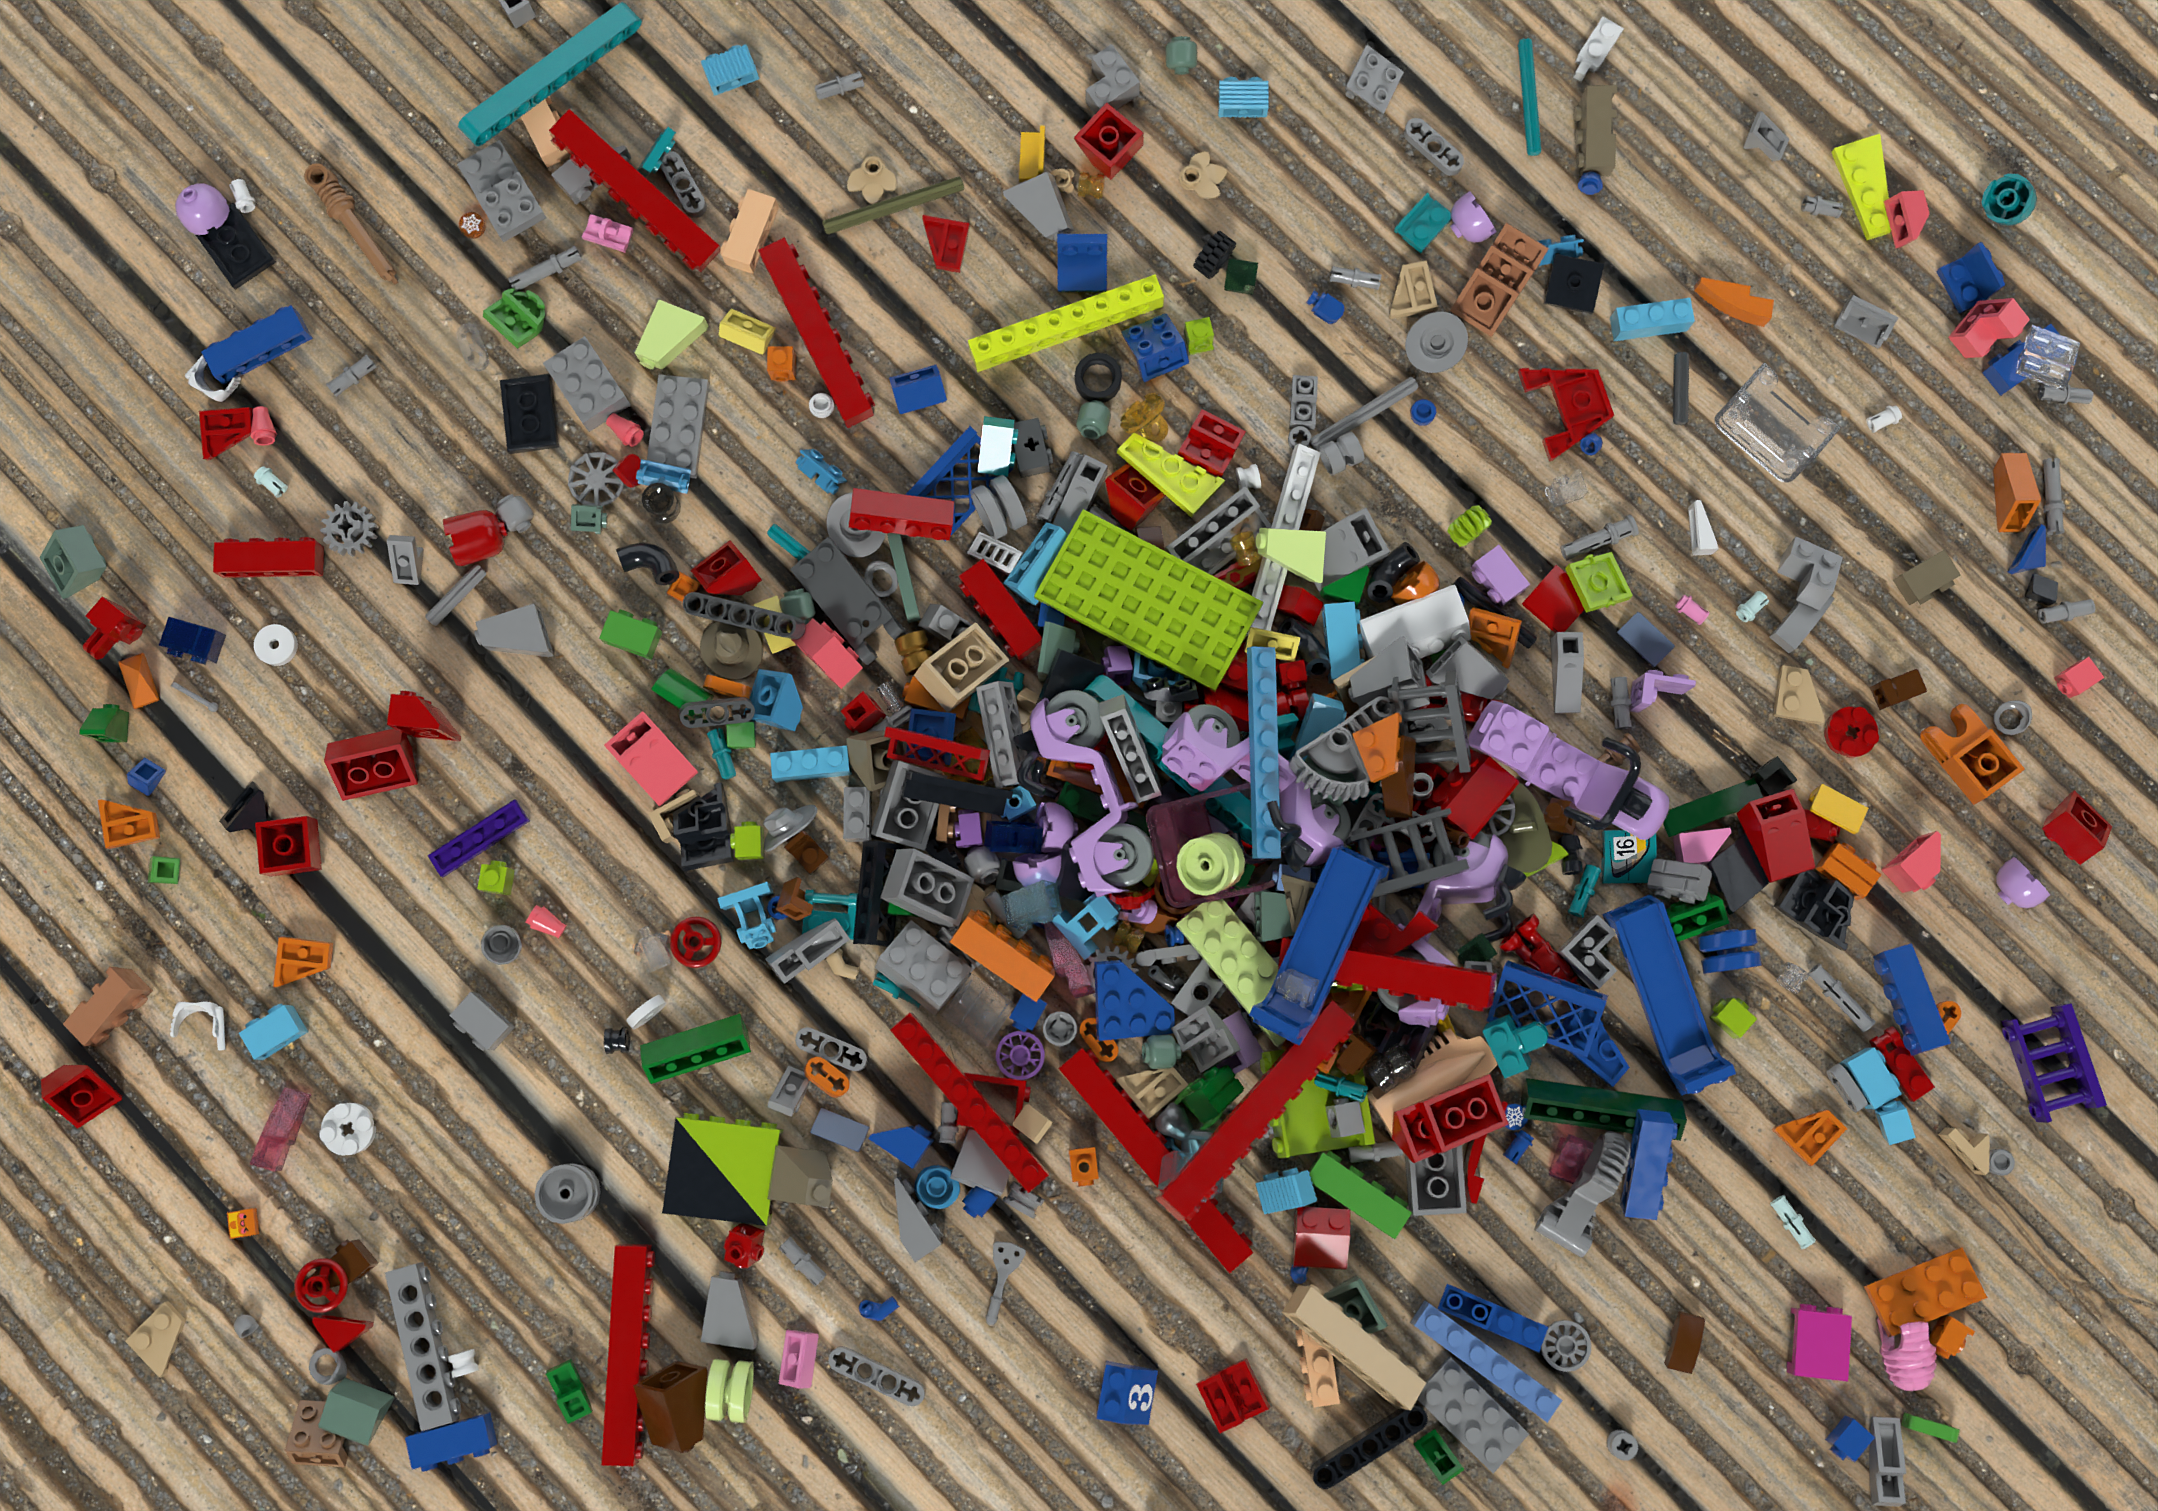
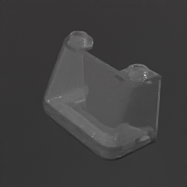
M1764 362L1716 414L1715 424L1721 432L1776 479L1787 483L1793 481L1820 454L1841 427L1826 416H1818L1811 423L1772 391L1778 384V376Z

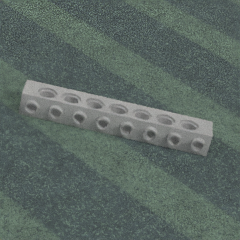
M1281 852V858L1274 859L1235 913L1242 923H1247L1252 927V935L1254 937V890L1269 891L1272 871L1277 870L1279 864L1284 865L1286 862L1283 852ZM1204 959L1201 960L1170 1003L1187 1017L1204 1006H1208L1214 997L1219 1000L1227 989L1220 979H1212L1209 976L1208 970L1210 966ZM1197 986L1205 987L1208 992L1207 998L1203 1001L1197 1000L1193 995L1194 988Z

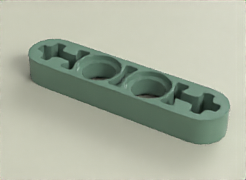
M887 534L908 623L921 621L901 534Z

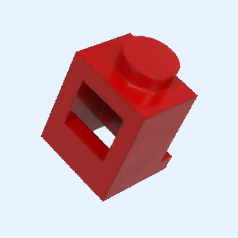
M1304 660L1278 665L1276 672L1280 692L1286 694L1290 690L1305 688L1306 690L1305 684L1308 678Z
M864 691L841 710V713L846 718L843 721L844 724L853 733L855 731L864 733L879 719H884L887 716L877 702Z

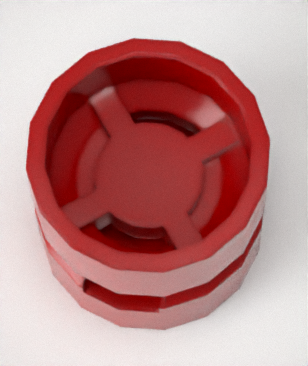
M1305 688L1290 690L1287 695L1284 692H1277V716L1294 713L1299 719L1298 722H1303L1309 705Z

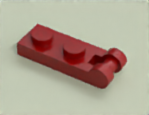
M1893 1026L1885 1029L1884 1034L1880 1037L1875 1036L1869 1040L1870 1045L1879 1050L1885 1057L1886 1068L1898 1079L1900 1088L1910 1102H1915L1935 1088L1914 1056H1911L1910 1051L1906 1049L1899 1032ZM1891 1043L1894 1048L1888 1052L1886 1045Z

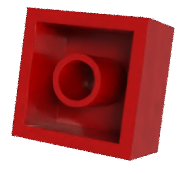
M301 816L255 823L259 874L273 877L322 870L317 819Z

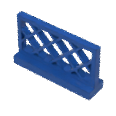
M971 426L905 494L934 499H951V501H954V499H969V509L966 513H955L954 504L951 535L976 510L974 504L972 505L970 494L972 490L971 481H986V487L990 490L989 481L997 478L989 477V474H985V477H971V463H979V459H970V449L976 443L981 446V438ZM967 453V460H961ZM967 463L968 477L953 478V467L956 464ZM1009 468L1008 475L1013 470V468ZM950 471V478H944ZM950 481L951 495L936 496V485L939 482ZM954 481H968L969 495H954ZM933 489V496H927ZM962 516V517L955 523V517Z
M1507 960L1487 1022L1498 1019L1494 1017L1496 1008L1507 1004L1512 1014V1020L1516 1021V1028L1523 1026L1519 1018L1529 1013H1532L1536 1022H1541L1536 1010L1548 1005L1555 1018L1542 1024L1548 1026L1557 1022L1563 1035L1556 1038L1548 1036L1547 1043L1588 1057L1608 995ZM1508 980L1516 983L1521 993L1508 998L1503 989L1505 981ZM1535 990L1542 992L1546 1002L1533 1007L1527 994ZM1502 994L1504 1000L1499 1002L1500 996ZM1523 996L1529 1009L1516 1014L1511 1001ZM1560 999L1567 1001L1571 1011L1558 1016L1552 1003ZM1573 1004L1579 1005L1580 1007L1575 1008ZM1586 1008L1596 1011L1595 1020L1584 1025L1578 1012ZM1574 1014L1580 1027L1567 1032L1561 1019ZM1592 1026V1029L1589 1034L1586 1029ZM1583 1031L1587 1039L1585 1049L1575 1046L1569 1036Z

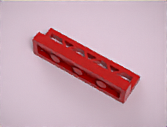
M886 726L884 737L891 738L887 758L984 781L990 750ZM898 740L906 742L911 749L904 755L895 754ZM923 747L930 748L934 754L927 761H923L918 753V750ZM947 752L953 753L958 761L951 767H947L941 758ZM971 758L980 760L978 774L970 772L965 762Z

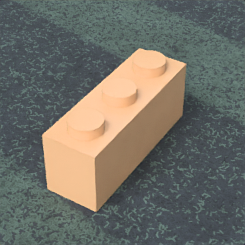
M550 96L521 116L547 168L571 156L565 149L563 151L557 149L550 141L552 137L549 129L560 119L556 110L552 112L549 107L553 103Z
M750 189L747 190L745 196L741 197L737 218H733L730 224V236L728 241L725 240L721 247V255L726 265L752 274L754 273L760 258L758 250L764 247L779 209L776 198Z

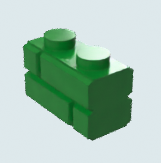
M1228 1065L1219 1069L1217 1066L1210 1068L1203 1074L1205 1079L1201 1078L1190 1086L1192 1091L1186 1096L1185 1100L1191 1109L1195 1110L1194 1113L1200 1122L1205 1123L1217 1117L1244 1091L1243 1085L1238 1079H1235V1074Z

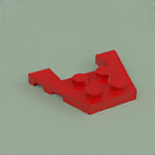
M1521 368L1518 371L1525 392L1550 386L1566 432L1552 435L1542 440L1549 462L1559 457L1580 442L1586 435L1591 434L1615 416L1598 369L1551 370V368H1541V370H1529V368Z
M1369 901L1349 947L1395 955L1429 933L1434 932L1439 926L1424 912L1419 911L1408 925L1401 930Z

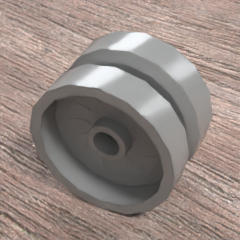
M1004 475L990 481V490L986 486L980 485L970 491L978 516L992 539L997 540L1005 536L1008 531L1007 525L1013 530L1027 525V518L1014 488Z
M571 1163L554 1166L543 1173L537 1182L534 1195L536 1206L545 1218L551 1222L565 1224L582 1220L590 1215L599 1203L601 1190L599 1180L593 1171L584 1165ZM569 1190L570 1196L566 1197L565 1191Z

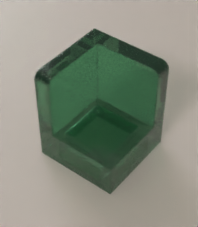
M1229 259L1224 290L1253 295L1258 263Z
M1483 933L1477 934L1453 952L1463 967L1465 961L1485 962L1498 954Z

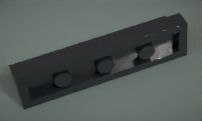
M906 771L901 797L1003 816L1006 799H1012L1013 791Z
M882 841L863 842L853 944L888 947L893 942L896 915L889 914L888 912L883 915L880 910V904L883 901L881 899L884 889L882 884L883 877L889 874L892 862L888 864L886 861L885 853L886 848L893 849L894 859L896 850L903 849V845ZM882 925L886 930L885 941L877 940L878 929Z

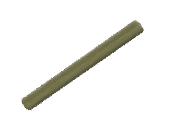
M958 176L824 220L823 227L826 234H832L963 191L964 184L961 177Z

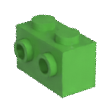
M619 609L618 613L610 610L599 639L604 644L652 660L662 635V631L656 627L657 623L647 618L639 621L633 618L634 615L621 609Z

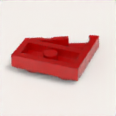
M923 215L922 220L936 269L960 273L970 224Z
M252 408L199 411L204 460L215 458L251 436Z

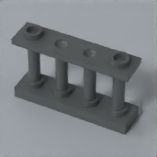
M1446 671L1445 682H1441V685L1400 689L1399 678L1393 677L1392 688H1388V699L1390 704L1394 703L1395 712L1400 713L1402 716V722H1399L1400 735L1416 739V743L1450 739V742L1455 741L1456 747L1449 751L1415 754V764L1454 761V763H1459L1460 773L1471 772V753L1457 671ZM1441 695L1442 698H1447L1448 701L1445 707L1405 711L1403 700ZM1446 717V720H1451L1452 724L1448 729L1409 733L1407 721Z
M1441 806L1426 810L1427 815L1371 831H1367L1365 827L1351 832L1352 836L1345 840L1346 844L1357 843L1360 854L1372 860L1374 859L1368 839L1382 836L1394 875H1392L1393 880L1383 882V879H1379L1371 899L1463 873L1470 869L1467 859L1458 861L1457 856L1454 857L1442 820V818L1451 814L1450 808L1442 810ZM1431 821L1444 858L1442 861L1443 865L1433 868L1432 864H1429L1417 825ZM1403 829L1408 831L1419 865L1417 868L1418 872L1408 875L1407 871H1404L1392 834Z

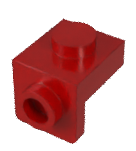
M1804 809L1809 837L1823 839L1827 843L1833 844L1835 837L1838 838L1840 835L1841 827L1808 809Z

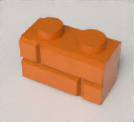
M1838 842L1832 844L1815 866V869L1826 878L1837 880L1854 894V899H1864L1872 889V886L1881 877V873L1876 870L1877 865L1869 859L1864 858L1862 860L1855 855L1856 850L1847 843L1843 842L1841 844Z

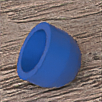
M1595 433L1586 435L1580 441L1581 450L1590 456L1600 451L1603 445L1602 438Z

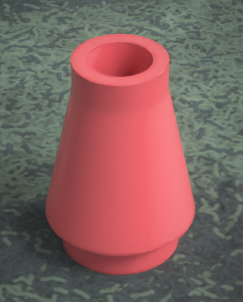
M263 406L255 407L252 410L251 438L257 445H271L275 442L277 433L269 416L268 408Z
M612 413L606 420V425L612 429L624 445L634 447L642 440L644 432L641 430L640 425L620 417L616 413Z
M538 905L534 907L526 920L531 929L555 936L558 939L567 926L544 906L541 908Z

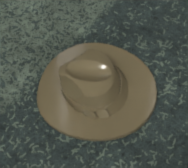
M716 621L707 628L700 642V651L704 662L715 674L729 680L744 679L752 675L761 664L763 646L755 630Z

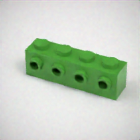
M1328 1151L1327 1154L1320 1152L1308 1170L1311 1177L1310 1181L1313 1182L1312 1184L1391 1238L1396 1239L1412 1214L1411 1211L1406 1209L1409 1204L1396 1195L1392 1199L1384 1194L1387 1189L1374 1180L1371 1184L1363 1180L1364 1174L1353 1166L1347 1169L1340 1164L1342 1159L1331 1151Z

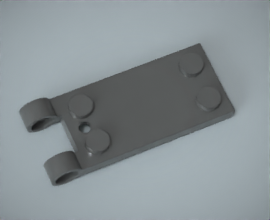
M827 537L790 569L866 665H869L878 656L865 639L883 625L887 633L894 640L906 634L904 627L885 606L831 537ZM865 620H868L870 623L868 627L863 625Z

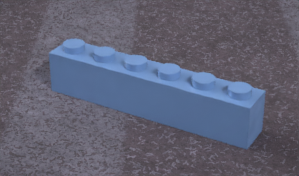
M1424 1300L1410 1321L1411 1324L1547 1423L1562 1402V1399L1427 1301Z

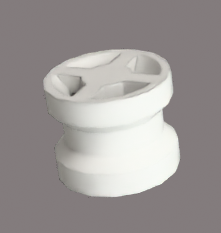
M1252 464L1246 469L1236 468L1239 489H1242L1244 486L1247 489L1261 488L1260 474L1256 464Z
M475 1349L448 1356L449 1362L453 1365L452 1378L479 1370L478 1364L474 1362Z

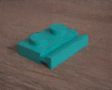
M666 127L660 133L637 169L644 177L651 172L654 174L657 172L662 164L660 160L663 152L668 154L676 141L672 138L676 132L671 128Z
M1426 193L1395 227L1394 232L1396 234L1399 233L1402 239L1421 254L1451 222V212L1437 200L1434 201L1430 194Z

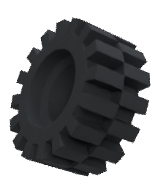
M1217 231L1198 254L1193 264L1194 268L1208 279L1213 278L1220 268L1222 269L1224 263L1228 261L1229 256L1232 255L1236 242L1222 231Z

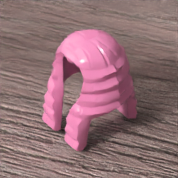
M1877 1317L1882 1342L1879 1353L1882 1355L1884 1370L1888 1373V1378L1893 1381L1896 1387L1902 1390L1916 1391L1926 1388L1935 1377L1934 1370L1936 1369L1935 1360L1937 1357L1935 1354L1936 1348L1928 1340V1323L1914 1322L1901 1325L1900 1346L1895 1349L1894 1336H1887L1879 1317Z

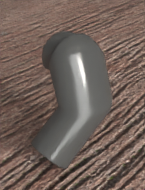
M1153 965L1148 969V975L1153 981L1171 992L1179 991V988L1184 985V981L1178 974H1174L1169 979L1157 965Z

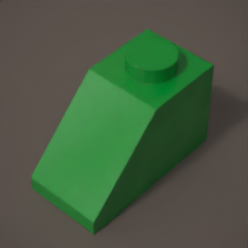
M103 704V708H93L81 726L79 735L99 742L127 743L129 712L120 709V706L115 704Z

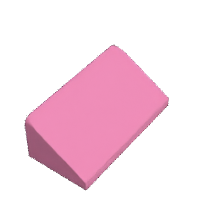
M786 1330L779 1384L799 1389L811 1387L818 1334Z

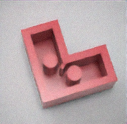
M2014 298L1978 301L1948 338L1964 358H1980L1990 351V347L1997 339L2019 336L2030 319Z
M812 619L805 625V632L801 638L791 639L840 689L863 668L856 661L859 656L850 647L845 649L842 645L845 642L844 639L825 622L820 625Z

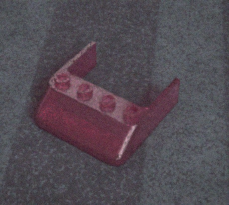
M1249 783L1158 804L1148 810L1146 820L1165 897L1171 906L1176 908L1258 892L1275 885L1274 880L1234 889L1228 888L1215 894L1203 896L1187 889L1178 875L1176 867L1177 856L1182 846L1192 839L1212 833L1206 809V800L1250 788Z

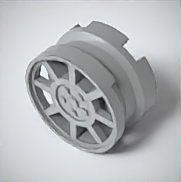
M1013 1181L1010 1186L1011 1191L1007 1197L1004 1196L1003 1201L1034 1219L1036 1217L1034 1210L1038 1206H1042L1045 1199L1033 1191L1028 1193L1022 1185Z

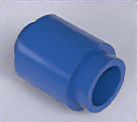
M975 1186L962 1200L965 1204L963 1209L973 1218H976L977 1215L983 1217L997 1200V1194Z

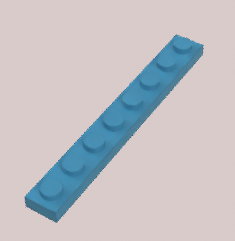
M1251 646L1247 648L1252 859L1281 858L1280 831L1274 827L1267 807L1268 802L1277 801L1280 810L1275 647Z

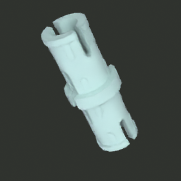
M1785 1195L1779 1196L1770 1203L1784 1222L1783 1227L1785 1230L1789 1229L1801 1249L1809 1247L1816 1241L1802 1222L1803 1217L1800 1214H1796L1785 1198Z

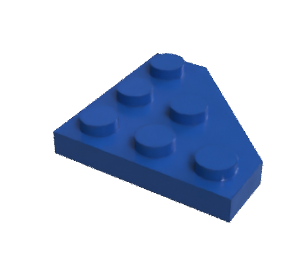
M1121 960L1094 962L1096 1031L1099 1041L1173 1034L1171 1028L1175 1026L1174 1007Z

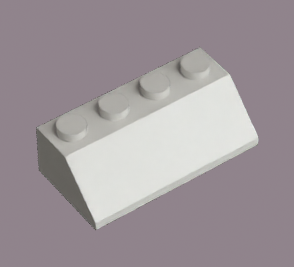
M1455 585L1359 620L1365 656L1368 660L1377 656L1394 641L1403 636L1420 659L1449 648L1461 635L1467 641L1471 639L1469 620Z

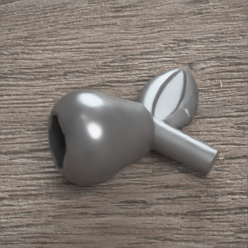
M1170 1103L1155 1120L1156 1128L1160 1133L1181 1141L1182 1152L1188 1159L1201 1147L1199 1140H1207L1214 1132V1130L1193 1129L1185 1109L1180 1104Z

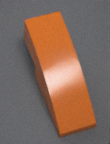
M1701 277L1694 287V291L1706 302L1735 319L1764 327L1771 320L1774 300L1750 296L1751 286Z

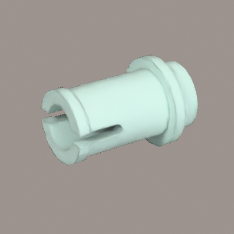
M263 466L254 474L256 483L264 485L277 498L282 496L280 490L285 493L288 489V486L272 473L271 468Z
M1761 591L1755 592L1745 604L1738 606L1736 615L1743 622L1753 621L1755 614L1769 603L1768 597Z

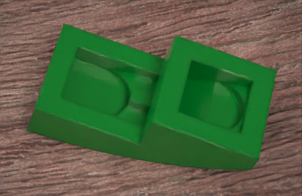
M572 1359L547 1370L546 1376L557 1396L556 1402L567 1424L592 1413L593 1410L588 1395Z

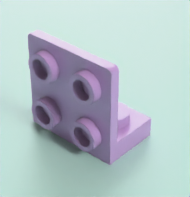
M1648 670L1647 673H1644L1632 682L1630 696L1632 705L1629 706L1630 712L1639 713L1652 705V702L1656 700L1657 691L1684 694L1696 686V681L1689 680V676L1683 674H1674L1673 677L1664 676L1662 671Z

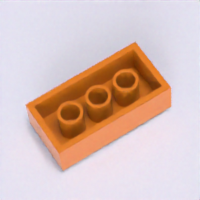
M971 909L953 934L950 943L1037 1002L1055 976L1056 967L1053 966L1054 961L1044 954L1039 956L1031 951L1033 947L1023 939H1020L1018 942L1010 936L1012 932L1003 925L995 926L989 921L990 917L983 911L977 909L975 912Z

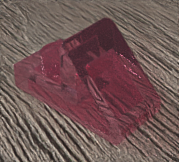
M1570 1134L1566 1138L1561 1137L1548 1175L1574 1184L1593 1151L1594 1143Z

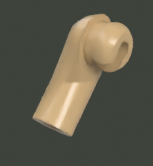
M840 948L826 957V961L834 974L854 980L857 979L859 967L845 964L842 958L843 951Z

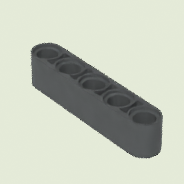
M697 592L688 593L683 599V608L690 615L789 639H799L805 632L804 621L796 616ZM700 599L701 606L696 610V602ZM723 605V614L719 616L718 609ZM744 610H746L747 617L742 622L741 614ZM769 616L770 623L765 627L764 619ZM792 621L793 629L788 633L787 625Z

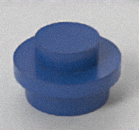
M1595 172L1584 173L1578 181V189L1587 195L1598 193L1603 188L1601 176Z

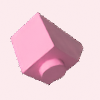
M1731 828L1681 833L1673 836L1676 861L1701 865L1709 862L1731 834Z

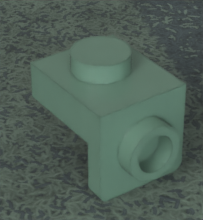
M571 505V531H588L601 534L602 528H607V513H603V506Z

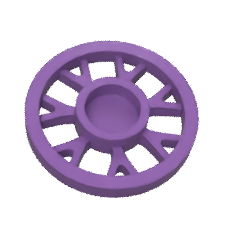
M1015 1031L1009 1033L998 1044L996 1050L998 1067L1003 1074L1011 1079L1026 1080L1032 1078L1040 1071L1044 1063L1045 1053L1043 1045L1036 1036L1029 1032ZM1019 1035L1021 1045L1014 1047L1011 1037ZM1028 1037L1035 1041L1030 1049L1024 1046ZM1003 1044L1012 1048L1010 1055L1000 1052ZM1040 1051L1041 1058L1031 1059L1030 1052ZM1010 1058L1013 1064L1004 1069L1001 1061ZM1029 1061L1036 1067L1032 1073H1029L1025 1068ZM1015 1065L1022 1066L1021 1076L1013 1075Z

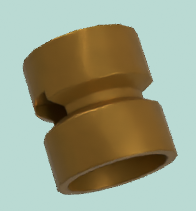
M925 631L911 632L894 641L898 655L904 657L901 663L906 676L914 675L922 663L933 655L932 651L927 650L929 642Z

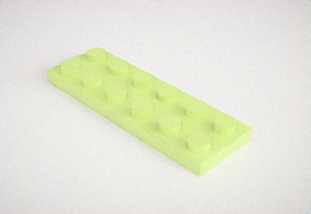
M1215 893L1179 921L1176 926L1250 1014L1253 1005L1261 1003L1269 993L1279 971L1278 965L1222 897ZM1258 1025L1276 1047L1286 1040L1280 1035Z

